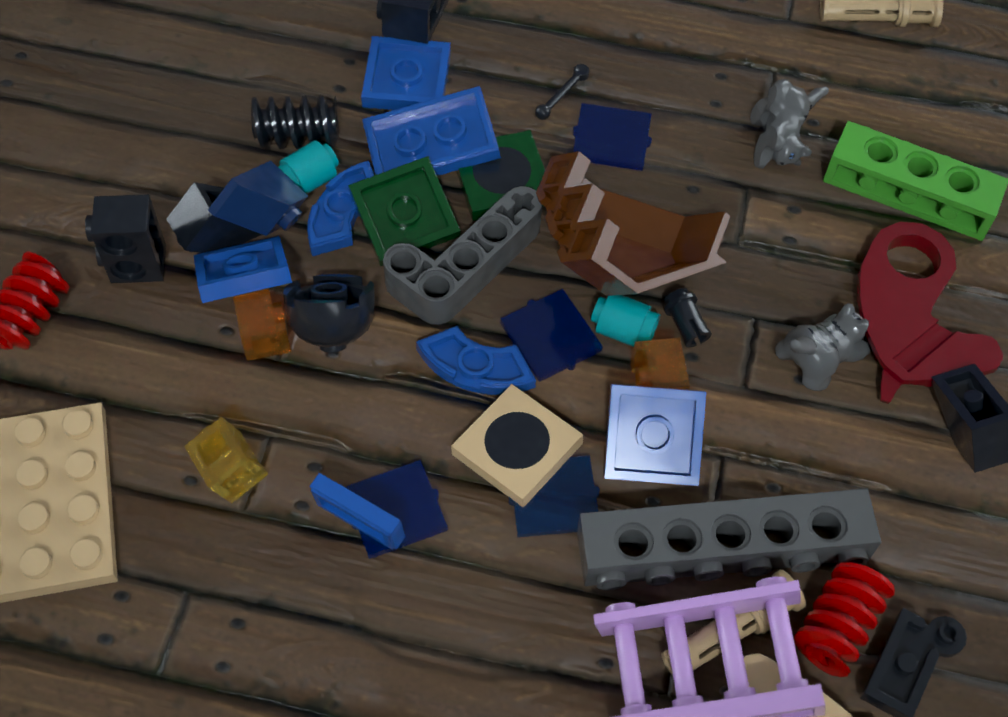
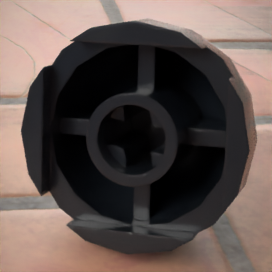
M322 274L313 276V285L301 287L299 279L284 287V310L289 326L300 339L308 344L319 346L323 352H339L346 349V344L359 339L368 331L373 321L375 305L374 283L369 281L367 286H363L362 277Z

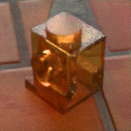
M269 288L233 296L240 337L247 361L291 352L281 301L272 303Z
M680 337L635 342L630 366L631 371L635 372L636 386L689 390L690 382Z

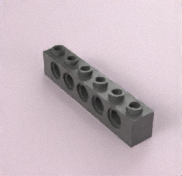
M868 488L580 513L577 528L584 586L597 585V588L601 590L619 589L624 587L627 582L646 581L648 585L660 586L673 582L675 578L694 576L697 581H712L721 578L726 573L743 572L744 576L758 577L770 573L772 569L791 568L793 572L802 573L815 570L824 564L850 562L864 565L871 559L881 544ZM813 528L825 529L829 532L832 539L819 537ZM772 531L778 533L783 537L785 543L778 544L772 542L767 538L765 532ZM717 537H731L735 540L738 547H725L720 544ZM671 540H681L689 546L690 551H675L668 542ZM633 544L640 548L643 554L637 557L628 556L621 551L620 546Z

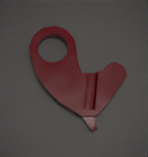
M897 222L881 229L874 238L858 272L857 302L859 314L863 319L869 321L865 336L883 368L880 402L887 404L892 401L902 384L932 387V376L974 363L984 375L996 372L1003 361V352L998 342L992 336L966 334L959 331L951 332L938 325L939 320L932 317L931 312L934 304L948 285L957 267L955 250L942 233L922 223ZM902 246L916 248L926 254L932 261L935 272L927 278L915 279L904 276L889 263L887 251Z

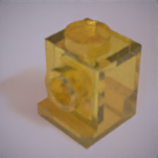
M222 417L212 425L205 427L198 436L184 446L207 487L231 504L268 475L267 470L259 463L241 432Z

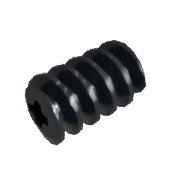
M302 95L299 108L294 107L290 96H285L282 108H278L273 96H269L265 109H261L257 98L252 97L251 123L254 139L256 140L257 138L260 147L263 150H267L270 148L272 138H274L279 149H285L288 139L291 137L294 147L300 149L303 147L305 137L308 138L309 142L316 140L320 143L322 136H324L327 144L334 148L338 139L336 95L332 107H328L323 95L318 96L315 107H311L307 96Z

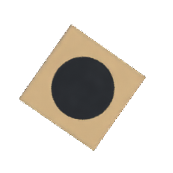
M511 384L451 445L454 457L524 508L583 444V434Z

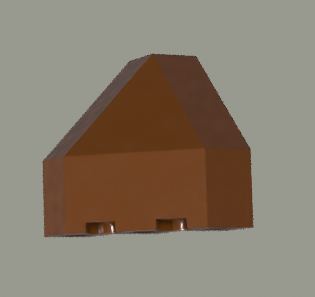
M580 151L551 156L536 194L539 202L546 207L547 214L544 217L550 234L559 243L560 249L557 251L561 263L606 296L639 294L727 263L717 254L730 219V215L727 212L682 216L598 188L584 177L591 160Z

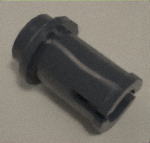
M681 288L665 297L664 302L666 306L664 311L667 316L673 317L684 339L685 346L690 348L697 346L695 338L698 337L700 344H702L711 337L712 333L707 328L696 306L698 300L696 295L690 293L687 288Z

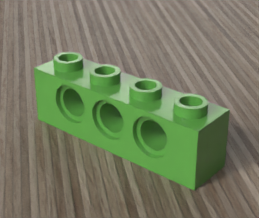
M847 121L831 157L823 182L983 241L999 211L1008 185V178L881 133L867 126Z

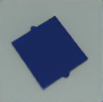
M582 103L578 126L573 127V136L576 137L573 152L580 151L593 164L643 171L646 148L650 147L652 138L648 136L652 113Z
M563 289L536 302L529 300L526 307L500 319V324L513 344L518 346L526 363L539 382L565 369L574 370L577 363L601 352L603 349L602 344Z
M590 455L570 457L524 507L508 497V503L514 506L517 538L577 532L580 513L599 512L597 498L599 497L600 489L594 485Z
M421 460L345 486L348 490L401 520L406 537L398 549L448 531L447 523L437 501L439 499V491L432 489ZM358 530L369 559L395 550L388 548Z

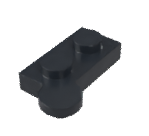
M902 608L895 619L860 699L893 717H914L939 656L944 658L953 657L959 654L965 647L967 635L961 623L954 618L941 616L933 619L929 625H926L924 618Z

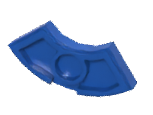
M369 160L356 164L335 176L326 184V190L319 197L316 204L312 205L307 227L312 256L353 245L352 229L359 214L349 193L348 185L374 176Z
M458 326L416 342V350L428 367L447 382L462 389L480 394L501 395L511 384L522 392L536 388V379L517 345L502 348L483 346L467 338Z

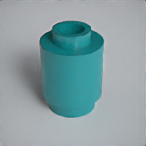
M314 140L280 160L278 168L308 194L337 176L336 167L339 165V161L328 144L321 145L318 141Z
M613 295L607 298L600 296L594 307L591 321L597 323L596 333L634 348L638 344L648 348L657 329L661 314L651 311L652 306L624 295Z

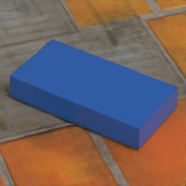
M318 473L311 483V493L319 507L388 548L397 550L406 537L400 519L325 475Z

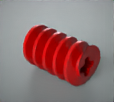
M30 251L23 253L22 261L15 264L12 270L13 275L4 279L3 289H0V349L3 350L13 349L14 346L28 350L31 347V343L23 333L25 332L33 336L39 335L41 328L33 319L46 322L51 316L48 310L43 307V304L52 308L58 307L60 299L52 291L67 294L70 289L68 283L62 278L61 273L51 262Z
M843 562L837 564L832 571V579L827 580L822 588L823 595L817 597L813 604V611H810L804 619V627L799 628L794 636L797 648L809 662L827 674L836 677H847L851 673L849 667L842 660L847 662H856L860 654L854 645L865 646L869 637L863 629H875L878 621L874 614H883L887 608L884 599L892 598L895 594L894 585L878 571L861 564Z

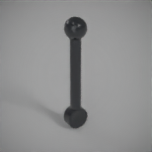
M584 64L576 65L573 76L545 105L541 104L536 107V117L539 120L548 119L551 114L550 110L578 81L588 79L589 67Z

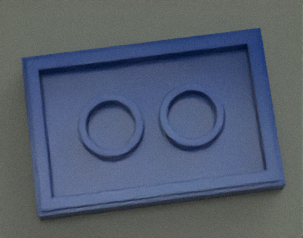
M480 86L362 119L375 175L427 156L437 176L457 171L458 168L474 166L501 158Z

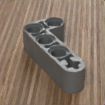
M524 186L508 191L436 260H433L411 244L400 243L390 247L385 252L383 258L385 286L388 293L422 320L430 324L440 325L450 321L537 237L540 232L542 204L538 200L537 191ZM469 267V268H472V269L463 270V269H460V268ZM404 270H405V271H410V272H407V273H398L399 271H404ZM432 295H442L443 297H440V298H431L430 296H432Z

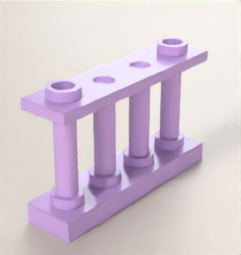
M769 577L757 581L756 587L641 607H635V604L631 602L615 603L607 606L605 613L593 614L595 626L601 636L614 635L625 707L620 709V716L613 717L824 716L825 701L821 684L809 685L808 680L801 677L787 610L789 605L801 604L799 581L787 582L785 577ZM766 609L781 682L776 684L777 691L756 694L755 688L749 687L735 614ZM715 618L728 691L724 692L725 699L704 702L703 696H698L696 691L685 623ZM664 626L677 699L672 701L673 707L652 710L651 705L645 702L634 631Z

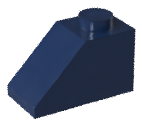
M268 161L233 177L209 207L208 211L217 218L267 236L280 228L284 231L290 229L302 216L303 212L299 207L308 195L272 161Z

